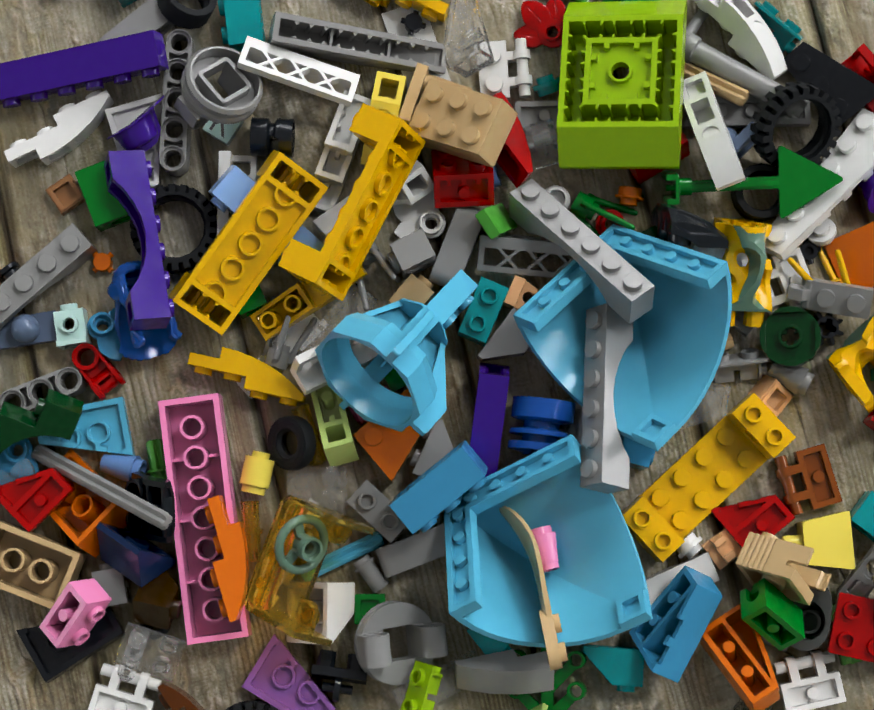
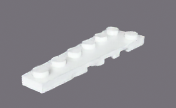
M862 108L836 141L837 145L835 148L829 150L831 153L829 157L821 160L820 166L841 176L843 181L785 218L778 216L772 223L770 235L765 239V251L784 261L814 232L817 226H820L831 216V210L840 201L843 200L845 202L852 195V190L862 180L866 182L874 174L873 112Z

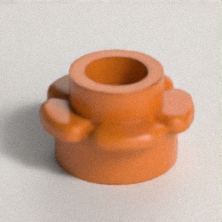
M619 186L618 194H615V197L620 199L619 204L624 206L637 207L638 202L644 201V198L641 197L642 189L637 187Z

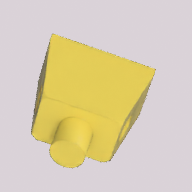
M850 511L836 512L797 522V535L781 537V540L813 548L814 553L808 564L810 566L856 569Z

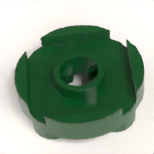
M787 306L775 310L764 321L760 329V343L763 351L770 361L783 367H799L813 360L821 345L822 336L818 322L811 314L800 307ZM788 329H794V334L799 333V340H795L793 345H787V341H782V335H786Z

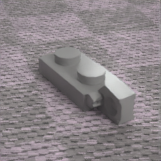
M813 278V280H805V285L789 283L786 298L802 301L801 307L808 308V310L869 320L874 288Z

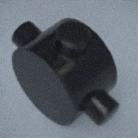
M416 10L407 15L406 18H401V23L405 24V29L408 31L409 36H413L421 28H426V23L422 22V18Z
M808 239L800 246L804 260L808 261V265L814 264L813 259L817 256L818 252H821V247L808 242Z

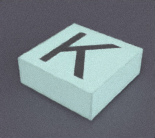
M209 120L202 129L207 134L229 146L244 121L235 124H220Z

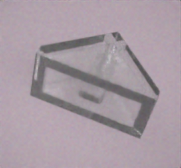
M553 119L524 126L527 144L536 170L558 164L557 133Z

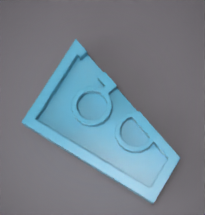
M124 397L83 404L82 414L70 440L56 436H38V442L41 445L135 456Z

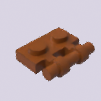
M825 444L793 452L797 464L788 466L785 455L774 458L777 467L775 474L777 479L781 480L785 493L783 500L785 505H789L790 512L793 515L803 513L800 501L806 499L809 501L811 510L842 502ZM800 473L805 489L800 492L796 491L792 475Z

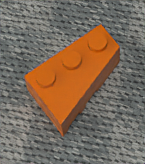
M408 388L400 394L411 397ZM369 421L353 434V437L392 483L421 436L410 425L400 432Z
M738 604L708 624L700 644L749 710H765L780 700L779 686L762 637L741 619V605Z

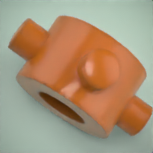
M94 252L92 255L94 257L93 272H113L112 258L114 255L111 252L108 254Z

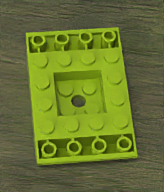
M687 0L569 2L563 18L557 113L559 169H680ZM619 67L629 70V74L622 79L613 77V72Z

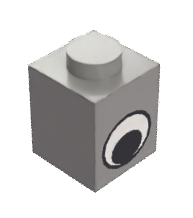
M107 563L99 565L100 571L91 572L92 578H95L112 598L108 606L132 602L130 584L127 577Z

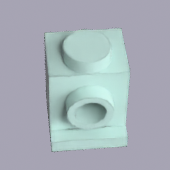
M77 303L60 305V311L53 312L57 338L56 347L65 350L76 348L78 345L85 343L92 345L91 336L87 329L89 321L87 310L83 307L78 308ZM73 319L74 327L67 330L65 327L66 321Z

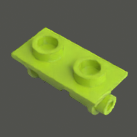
M415 660L401 710H433L435 701L428 700L427 696L428 693L433 695L438 693L441 678L443 677V674H440L441 667Z

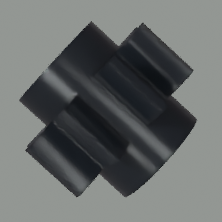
M817 311L814 313V318L819 326L826 323V329L830 330L829 333L823 335V329L820 328L822 336L820 346L823 345L824 341H827L831 347L835 345L834 336L841 337L844 335L839 330V324L843 320H836L832 317V313H826L822 317L821 313Z

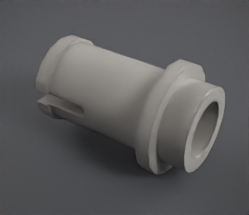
M367 553L353 563L356 568L354 571L355 573H360L373 594L385 587L389 581L385 579L373 562L375 558L370 557Z

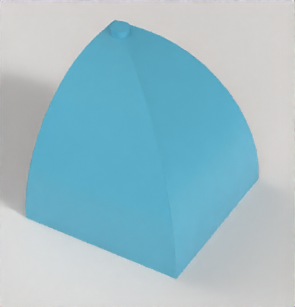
M612 224L599 237L655 285L653 308L633 322V341L625 350L616 373L614 412L619 434L658 451L688 421L697 409L720 365L729 334L732 312V284L729 266L725 260ZM573 259L513 314V317L524 339L540 363L553 379L583 407L586 310L606 304L607 302L590 276Z
M573 434L487 476L485 484L473 494L466 491L462 495L461 503L448 514L444 511L448 610L452 617L469 629L486 637L514 645L546 648L539 616L541 604L534 572L519 537L499 510L503 506L516 511L531 530L551 525L552 531L556 532L560 568L545 572L544 575L552 614L559 613L562 632L556 633L558 643L565 642V647L596 642L625 632L653 619L646 578L640 557L628 525L613 494L580 487L582 445Z

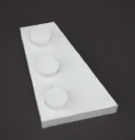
M162 93L105 109L112 135L130 125L149 106L158 100ZM162 100L154 107L160 127ZM113 137L117 151L125 150ZM160 137L152 148L145 151L146 161H150L152 166V177L149 179L150 188L160 186Z

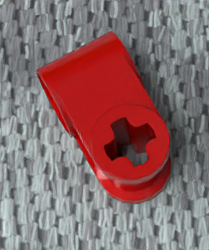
M85 343L78 345L73 350L72 361L102 401L106 399V394L119 384L124 385L126 383V380L117 368L101 354L96 346ZM86 350H92L95 354L94 362L89 366H84L81 362V355Z

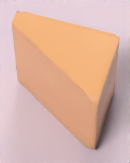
M763 375L748 393V395L755 393L776 417L779 416L794 397L777 379L768 375Z

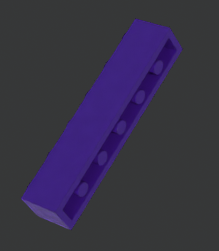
M150 30L0 63V104L3 105V108H14L21 106L20 101L30 99L31 102H42L49 99L48 95L58 93V96H70L76 94V89L86 87V90H98L104 88L103 83L114 81V84H126L132 82L131 77L142 75V78L160 76V71L169 69L163 34Z

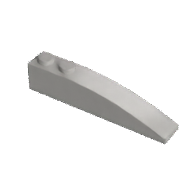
M277 11L271 20L268 39L270 44L308 57L411 72L415 71L418 62L429 66V73L445 74L449 50L448 44Z

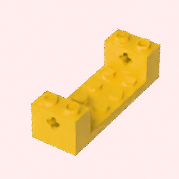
M364 103L359 112L353 117L349 130L373 151L369 154L367 164L360 177L354 182L352 192L346 204L340 209L334 227L326 236L324 246L321 251H318L297 240L291 239L288 247L284 249L278 264L279 267L305 284L341 301L344 300L426 143L403 119Z
M273 150L256 173L260 176L191 273L186 271L169 294L173 302L220 335H223L329 188L280 151Z
M755 393L746 396L622 511L631 535L656 562L663 563L685 542L683 538L711 513L713 508L718 507L763 463L775 458L796 437Z

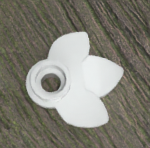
M431 191L413 205L399 204L393 206L396 217L401 221L394 231V234L399 238L423 228L427 238L433 239L439 237L445 230V217L439 211V208H435L434 191ZM428 220H435L437 226L434 229L427 228L425 224Z

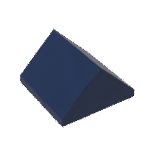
M101 522L96 527L101 560L141 588L172 567L177 560L140 534H133L130 530Z

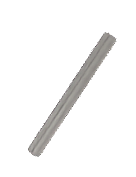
M37 445L31 453V457L48 468H55L62 476L161 530H166L173 520V517L168 512L43 445Z

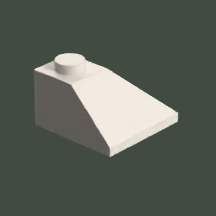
M290 581L287 586L286 642L331 645L354 614L355 582Z

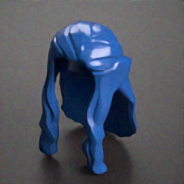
M139 260L126 262L114 271L112 282L107 288V293L115 303L114 329L120 342L119 353L130 360L142 361L151 360L153 357L161 356L162 354H168L176 345L177 340L182 337L183 333L178 330L175 317H171L167 327L163 329L129 331L125 301L139 277L141 265Z

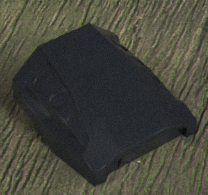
M657 203L651 213L650 224L657 226L656 238L667 240V242L680 246H691L692 242L697 247L728 248V240L725 235L703 218L673 205Z
M143 471L131 473L132 480L126 483L125 490L168 512L173 517V520L166 530H161L128 512L126 515L128 529L133 534H140L147 540L166 544L171 543L175 530V498L171 481L145 475Z

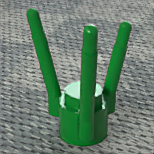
M582 191L579 192L569 210L597 236L600 235L596 229L586 221V218L592 221L596 213L628 229H635L633 224L600 208V205L633 216L638 214L634 209L599 198L591 193L587 195Z

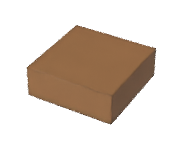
M70 173L45 190L63 216L85 202L81 188Z

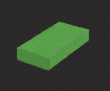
M502 203L484 208L475 214L476 219L490 239L508 234L518 227L515 221L509 217V213Z

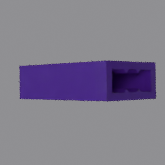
M480 362L470 446L487 465L488 470L485 476L487 477L498 470L510 369L507 365Z

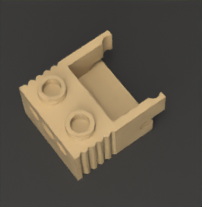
M749 532L735 563L752 586L765 578L791 601L810 606L814 597L810 588L825 592L832 577L831 574L808 567L814 553L813 548L778 539V537L768 532H762L761 535Z

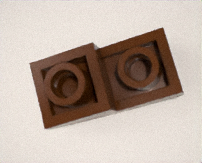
M165 682L158 686L161 692L158 694V698L166 710L170 708L171 710H179L182 707H185L186 710H205L191 695L170 682Z

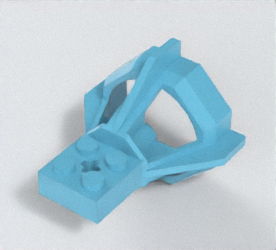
M460 269L427 305L403 298L363 314L357 312L347 315L315 349L328 386L343 400L339 406L343 410L350 406L363 420L400 432L410 425L419 435H425L447 411L445 347L448 339L445 330L475 299L470 294L478 285ZM349 339L364 344L378 353L365 369L355 357ZM394 368L406 384L411 397L397 394L382 386L380 382Z

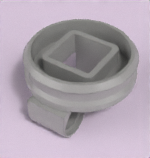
M210 46L198 50L188 60L181 75L183 94L177 98L174 108L193 130L202 127L209 120L220 124L239 123L246 120L255 111L263 95V80L259 75L236 68L241 55L240 52L228 47ZM219 71H222L217 82L229 95L224 99L207 80V78Z
M392 600L377 604L363 616L357 627L354 639L357 661L363 671L367 672L368 676L379 682L389 685L408 684L415 660L431 664L433 658L448 655L446 625L442 622H432L421 608L411 603ZM406 625L408 656L392 658L390 635L382 630Z

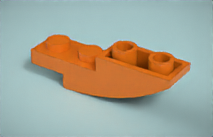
M217 495L207 498L209 506H205L204 509L208 523H214L217 535L213 536L216 551L218 554L223 553L224 559L212 562L214 569L210 570V576L214 587H219L223 599L218 600L223 618L228 617L229 622H234L240 618L248 589L249 553L247 537L243 522L230 523L223 496Z

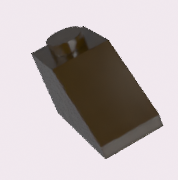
M167 570L142 588L139 587L133 599V622L169 630L173 619L179 618L182 609V601L178 600L179 587Z

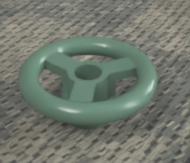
M302 514L293 517L283 525L276 537L274 552L277 563L284 571L291 574H304L318 566L328 548L329 536L325 524L316 516ZM303 524L313 525L319 533L320 540L306 534ZM293 529L295 535L293 548L285 556L284 543L288 534ZM298 557L307 561V563L302 565H293Z

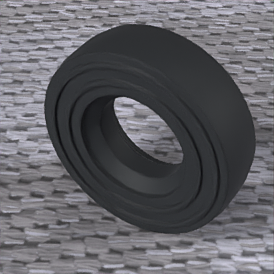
M284 416L273 423L268 434V449L275 464L285 470H298L306 467L312 461L316 451V437L312 426L307 420L300 416ZM290 431L297 438L295 454H291L288 451L286 444L287 435Z

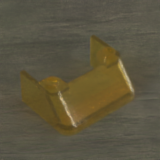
M288 495L281 500L248 585L244 604L250 613L294 639L331 646V639L315 631L320 613L318 605L309 599L323 560L318 566L307 573H288L279 566L275 558L274 547L276 537L286 522L302 514L316 516L325 524L329 536L328 547L330 542L337 545L344 544L351 536L353 529L373 535L375 529L345 514L305 499ZM303 524L306 534L320 540L319 533L313 525ZM293 529L288 534L284 543L285 556L293 548V541L295 539ZM298 557L293 565H302L307 563V561Z

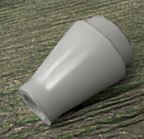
M774 362L767 374L777 379L793 394L797 395L799 393L805 396L815 376L809 372L808 368L801 366L793 368L783 367Z

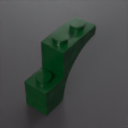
M51 389L48 390L45 399L39 397L34 412L3 401L0 408V454L12 444L30 437L56 436L70 440L82 414L84 402Z

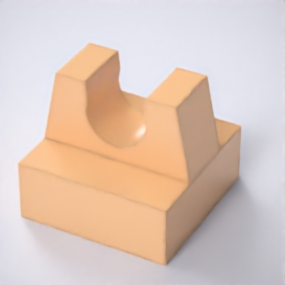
M515 275L503 306L511 310L514 307L518 310L525 304L522 298L523 295L531 294L534 296L538 289L527 282L526 279Z
M722 529L701 545L704 552L709 553L713 564L718 570L723 569L735 560L741 552V547L726 529Z

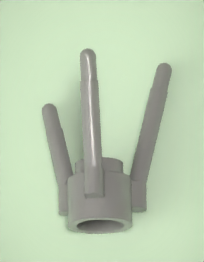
M373 242L363 264L369 265L377 260L390 278L395 280L396 283H400L401 278L394 273L389 262L382 255L376 243ZM362 278L357 282L363 308L365 311H369L370 307Z
M286 315L278 342H273L272 345V338L265 342L262 354L266 356L264 363L286 370L288 364L293 363L294 357L297 356L317 322L316 317L311 319L291 353H289L290 347L284 345L291 317Z

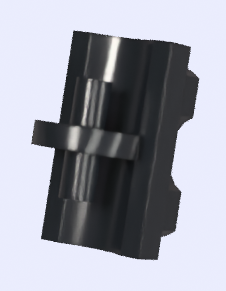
M321 649L316 665L312 664L311 674L312 678L335 681V683L323 682L322 691L333 692V702H339L340 694L352 695L353 686L343 685L342 682L366 685L367 672L365 673L360 667L355 654H348L346 669L336 668L337 652Z

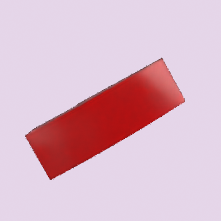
M502 91L492 95L503 99L511 106ZM516 117L497 159V163L516 188L524 184L533 172L528 141L518 117Z

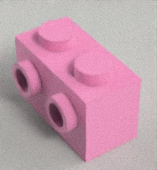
M95 578L68 582L39 628L57 649L73 645L79 646L88 640L90 631L96 622L103 618L106 612L105 609L112 598Z

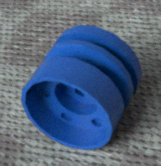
M513 396L511 417L524 421V426L510 428L509 433L522 436V440H508V448L517 450L524 455H530L570 435L569 433L559 431V426L574 423L576 403L552 398Z

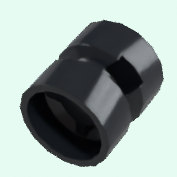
M252 117L250 126L251 156L268 157L273 150H276L288 158H293L295 147L294 119L277 118L275 123H271L269 118Z

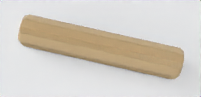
M685 62L684 79L706 70ZM706 71L715 95L738 106L745 105L749 98L748 90Z

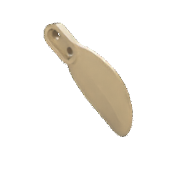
M503 506L499 510L519 537L534 572L541 604L539 616L550 671L562 669V662L568 661L565 642L558 643L556 633L562 632L559 613L552 614L538 544L525 520L513 509Z

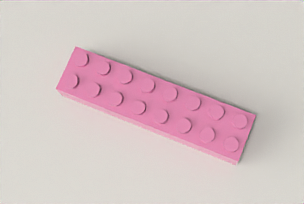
M219 393L158 401L167 479L171 481L175 498L174 540L187 645L249 637L252 635L247 593L239 620L229 622L228 617L223 618L218 600L223 599L220 588L214 587L210 576V570L214 569L212 562L224 559L223 553H217L214 545L213 536H216L217 532L214 523L209 524L204 507L209 506L207 498L217 495L223 496L230 523L238 522L223 397Z

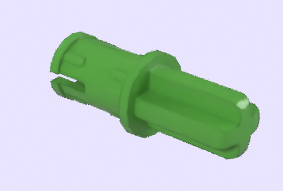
M162 439L149 440L146 442L150 470H147V474L150 473V476L167 479Z

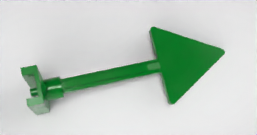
M778 146L777 176L746 177L745 181L720 191L777 188L779 216L785 218L842 182L843 178L783 146ZM661 171V177L666 181H671V184L665 185V190L671 191V194L662 195V201L667 205H679L680 196H691L695 192L717 191L712 179L692 180L691 178H679V174L675 171Z

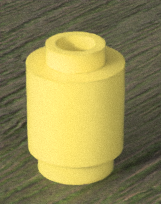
M253 450L252 456L245 455L239 482L242 483L241 491L265 495V490L269 489L275 464V461L269 460L270 454Z

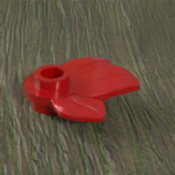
M549 0L545 6L537 1L523 2L521 15L525 25L514 32V37L516 39L526 38L527 47L536 48L541 45L548 48L562 46L563 18L566 11L564 3L561 0ZM556 28L558 30L557 35L552 38L548 37L549 30Z

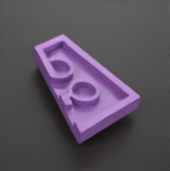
M274 634L242 687L278 710H335V705L277 635Z

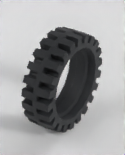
M796 81V83L787 82L785 87L782 85L775 87L776 93L774 94L769 91L765 95L768 101L766 103L760 101L757 107L762 109L761 112H754L752 118L757 121V123H751L750 130L755 133L750 135L751 141L756 144L753 146L754 149L766 162L778 168V152L773 143V131L777 119L789 105L799 100H808L817 108L819 114L818 127L809 143L795 153L820 165L822 163L820 157L822 156L827 159L831 154L827 150L828 147L835 148L837 145L833 137H840L841 130L836 128V126L842 125V119L837 116L841 113L835 105V100L820 88L801 81Z
M168 184L166 187L161 185L156 187L157 190H155L156 205L154 206V211L160 205L170 201H183L194 206L200 212L204 222V235L200 244L191 253L181 257L165 256V260L162 261L164 271H168L170 274H183L194 269L217 237V213L210 201L198 190L182 184L180 186ZM130 220V236L136 251L141 256L137 230L132 220Z

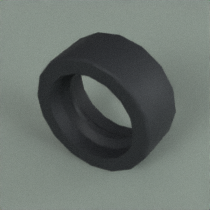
M157 0L162 15L169 22L181 28L196 29L207 23L217 5V0H198L202 9L198 10L187 8L177 0Z
M759 163L749 166L743 172L745 178L777 176L778 168L769 164ZM743 190L731 191L733 206L740 216L745 219L761 223L772 220L779 214V195H777L774 205L769 209L757 210L747 204L744 199Z

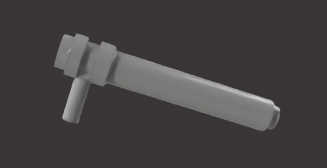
M698 9L686 27L685 62L692 63L703 70L748 90L750 96L766 103L768 100L765 95L769 91L775 94L774 88L781 84L702 42V38L697 36L696 33L709 14ZM799 100L789 105L782 113L790 118L795 116L799 119L808 103Z

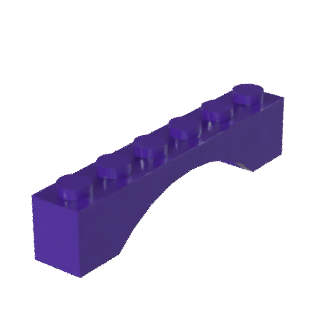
M144 150L108 151L104 162L108 192L120 202L129 214L137 230L141 247L139 277L125 301L129 331L163 329L167 327L171 317H174L175 310L174 302L172 299H168L167 289L170 287V277L168 271H164L162 261L165 260V246L163 243H159L158 233L161 231L160 217L154 213L156 191L155 188H150L149 179L152 177L151 162L146 161Z

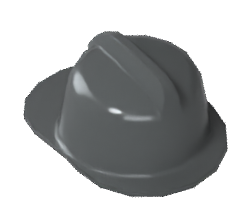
M810 588L814 594L810 606L792 601L803 611L805 639L791 645L793 648L801 651H812L820 647L827 639L832 615V596L828 588H826L825 592Z

